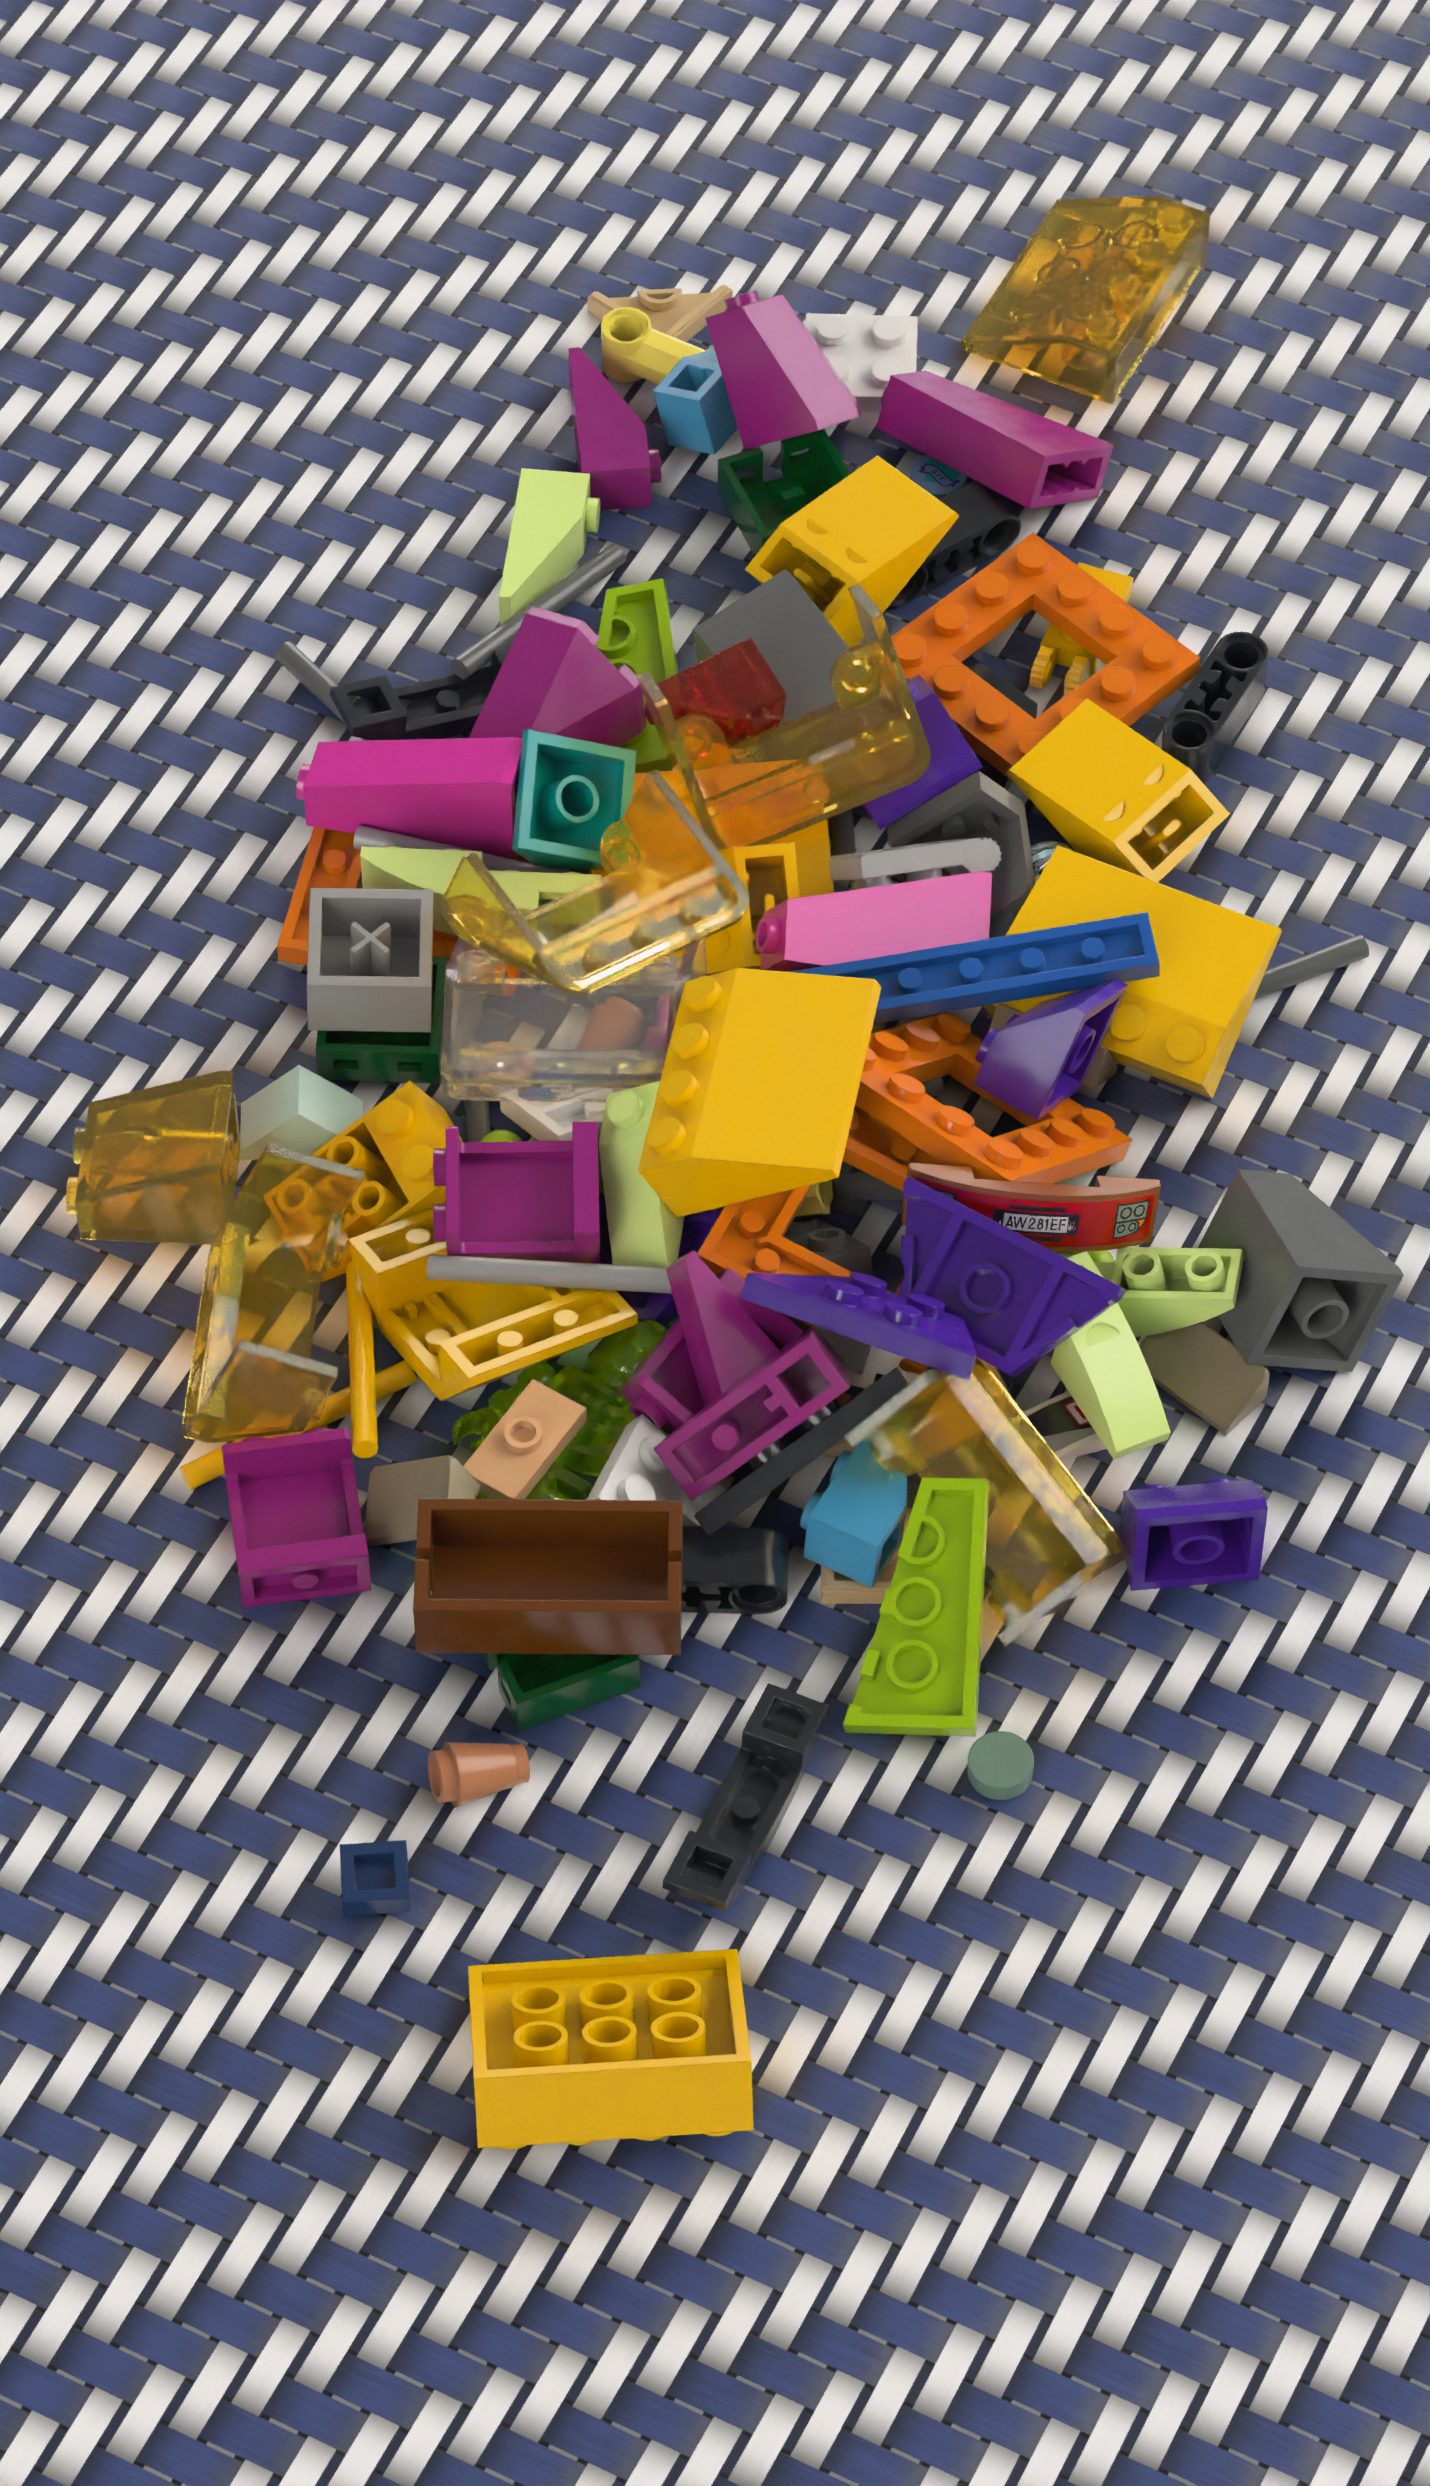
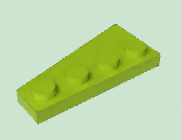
M661 578L606 589L598 633L600 639L596 644V648L617 669L625 664L641 680L647 726L642 733L617 747L637 751L635 773L689 769L680 743V737L686 729L668 596L664 580Z
M922 1477L898 1551L899 1559L890 1587L886 1589L880 1607V1618L871 1647L867 1648L859 1673L861 1678L853 1703L849 1704L843 1723L845 1733L976 1737L989 1484L987 1479Z

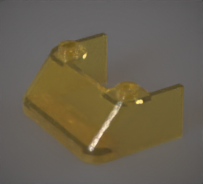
M859 584L848 588L866 641L843 651L835 659L831 667L830 681L837 701L728 746L723 732L717 723L704 715L692 714L675 720L668 701L649 672L637 675L666 756L702 834L715 851L735 847L766 845L910 785L920 779L928 769L931 759L930 747L884 616Z
M268 1142L218 1227L209 1250L182 1421L183 1437L210 1444L241 1440L253 1436L265 1437L302 1432L309 1421L314 1423L319 1421L326 1404L327 1393L337 1379L338 1367L310 1359L320 1281L329 1266L338 1268L344 1257L348 1243V1232L340 1230L342 1214L361 1185L364 1170Z
M977 1357L970 1379L965 1380L935 1368L924 1372L844 1436L852 1447L871 1439L869 1448L873 1456L890 1473H895L897 1470L907 1476L917 1473L921 1479L922 1477L988 1480L989 1501L985 1562L995 1574L989 1580L992 1595L988 1597V1603L997 1618L1007 1626L1005 1630L997 1635L1005 1646L1031 1631L1126 1559V1550L1114 1529L999 1380Z

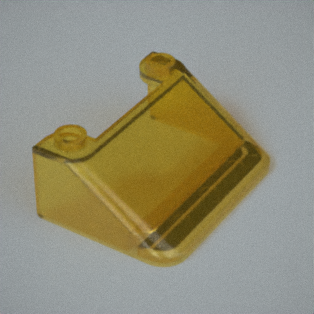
M653 770L644 775L623 818L611 824L601 838L599 846L601 864L609 875L521 915L478 855L472 852L461 858L437 909L454 932L467 943L565 993L584 995L736 924L742 919L748 908L749 894L743 882L659 771Z

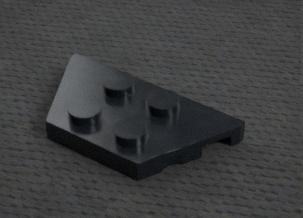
M896 1367L842 1405L835 1398L801 1423L806 1431L788 1443L784 1436H782L750 1459L748 1462L753 1469L695 1513L694 1517L707 1535L710 1536L911 1390L912 1387Z

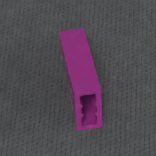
M928 371L890 375L888 385L882 394V408L876 426L877 429L1028 509L1098 498L1114 446L1104 440Z

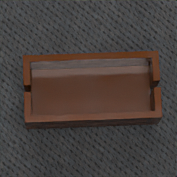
M418 1498L417 1559H415L413 1600L416 1653L681 1655L683 1501Z

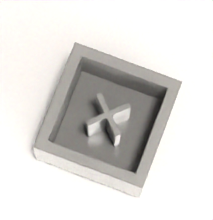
M310 888L307 962L308 1030L431 1032L433 890Z

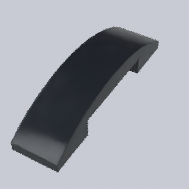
M511 646L493 649L491 666L480 668L466 679H461L456 674L392 688L386 675H380L333 686L330 689V696L353 737L371 741L440 739L471 732Z
M770 1683L767 1684L742 1731L740 1751L696 1832L689 1830L663 1879V1889L725 1911L734 1902L762 1860L791 1804L823 1729L829 1705Z

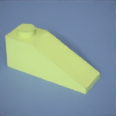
M521 468L499 592L500 625L559 583L583 557L587 533L598 532L600 498L590 497V474Z
M660 1081L607 1094L599 1140V1154L613 1265L667 1268L678 1259L685 1216L677 1218L638 1172Z

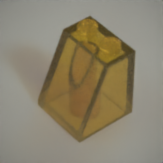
M233 1071L212 1072L89 1102L86 1127H76L74 1132L73 1159L75 1164H80L79 1176L69 1177L66 1189L67 1214H77L80 1239L229 1245L240 1159V1131Z

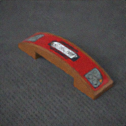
M909 1163L907 1177L915 1179L1053 1252L1102 1251L1152 1242L1161 1188L1160 1181L1156 1179L1097 1176L1095 1187L974 1179L972 1167ZM904 1197L901 1223L906 1226L907 1199Z

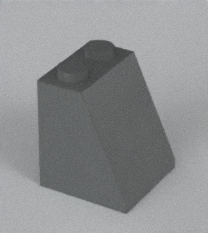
M786 569L692 629L706 707L720 703H729L733 709H740L749 713L764 748L766 763L820 759L822 769L829 762L830 757L818 736L828 731L831 722L841 714L855 709L862 710L880 699L878 684L793 575Z
M1238 1169L1198 1248L1242 1249L1244 1260L1235 1308L1218 1315L1246 1364L1352 1372L1404 1276L1401 1269L1293 1175L1285 1173Z

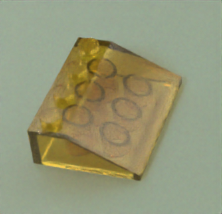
M1160 195L1057 199L962 339L961 349L1113 405L1207 260L1210 213Z

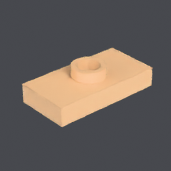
M532 1379L463 1467L481 1485L479 1492L491 1499H525L587 1421L586 1407Z

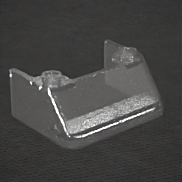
M463 926L445 971L440 1064L444 1093L459 1100L606 1103L607 1094L660 1081L684 984L701 976H708L704 928L691 929L682 957H676L674 954L664 951L648 953L642 956L639 962L630 967L626 979L508 978L507 964L503 959L494 956L490 951L477 949L475 926Z

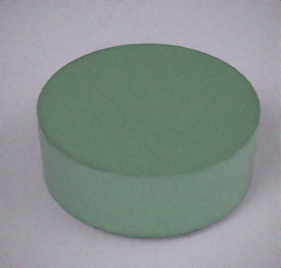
M1005 1731L991 1732L978 1738L971 1746L968 1754V1779L973 1788L981 1795L995 1800L1012 1799L1025 1792L1032 1782L1034 1771L1033 1751L1029 1744L1020 1736Z

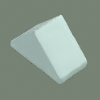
M297 1065L241 1103V1160L308 1158L364 1115V1100L301 1065Z

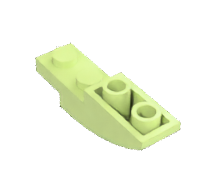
M361 846L360 859L363 889L433 890V929L475 941L527 948H539L541 930L601 932V875L580 874L576 872L541 873L521 872L518 870H483L482 851Z
M1125 1247L1117 1250L1115 1262L1094 1263L1103 1278L1126 1290L1118 1304L1134 1336L1141 1337L1185 1328L1235 1308L1244 1254L1242 1249Z
M1087 1251L1074 1255L1073 1252H1055L1103 1277ZM1117 1302L1055 1347L1050 1362L1113 1459L1166 1441L1171 1433L1150 1370Z

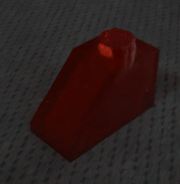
M751 637L647 688L644 715L650 725L733 746L748 737L750 740H758L772 733L783 720L787 693Z

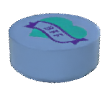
M926 454L919 457L910 469V479L937 499L965 486L967 482L966 475Z

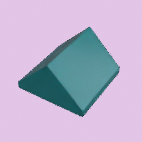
M530 729L523 731L512 850L534 865L560 870H615L626 868L637 751Z

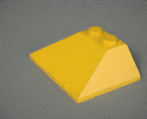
M433 1209L348 1239V1250L380 1332L440 1401L464 1394L638 1324V1314L616 1290L428 1280L427 1261L429 1254L447 1255L446 1242H434Z

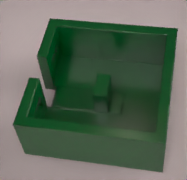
M824 429L781 440V473L783 477L764 482L763 451L760 447L718 459V492L754 556H756L782 522L850 475ZM808 448L807 452L791 456V453ZM753 465L752 469L736 473V470Z
M433 957L431 1032L317 1031L316 1060L318 1075L326 1080L402 1083L411 1081L412 1083L440 1084L449 995L447 957Z
M481 1653L489 1670L498 1668L499 1692L518 1732L640 1688V1662L637 1655Z

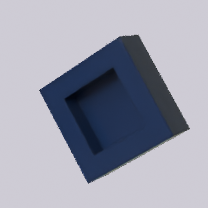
M406 1840L339 1845L344 1916L411 1912Z

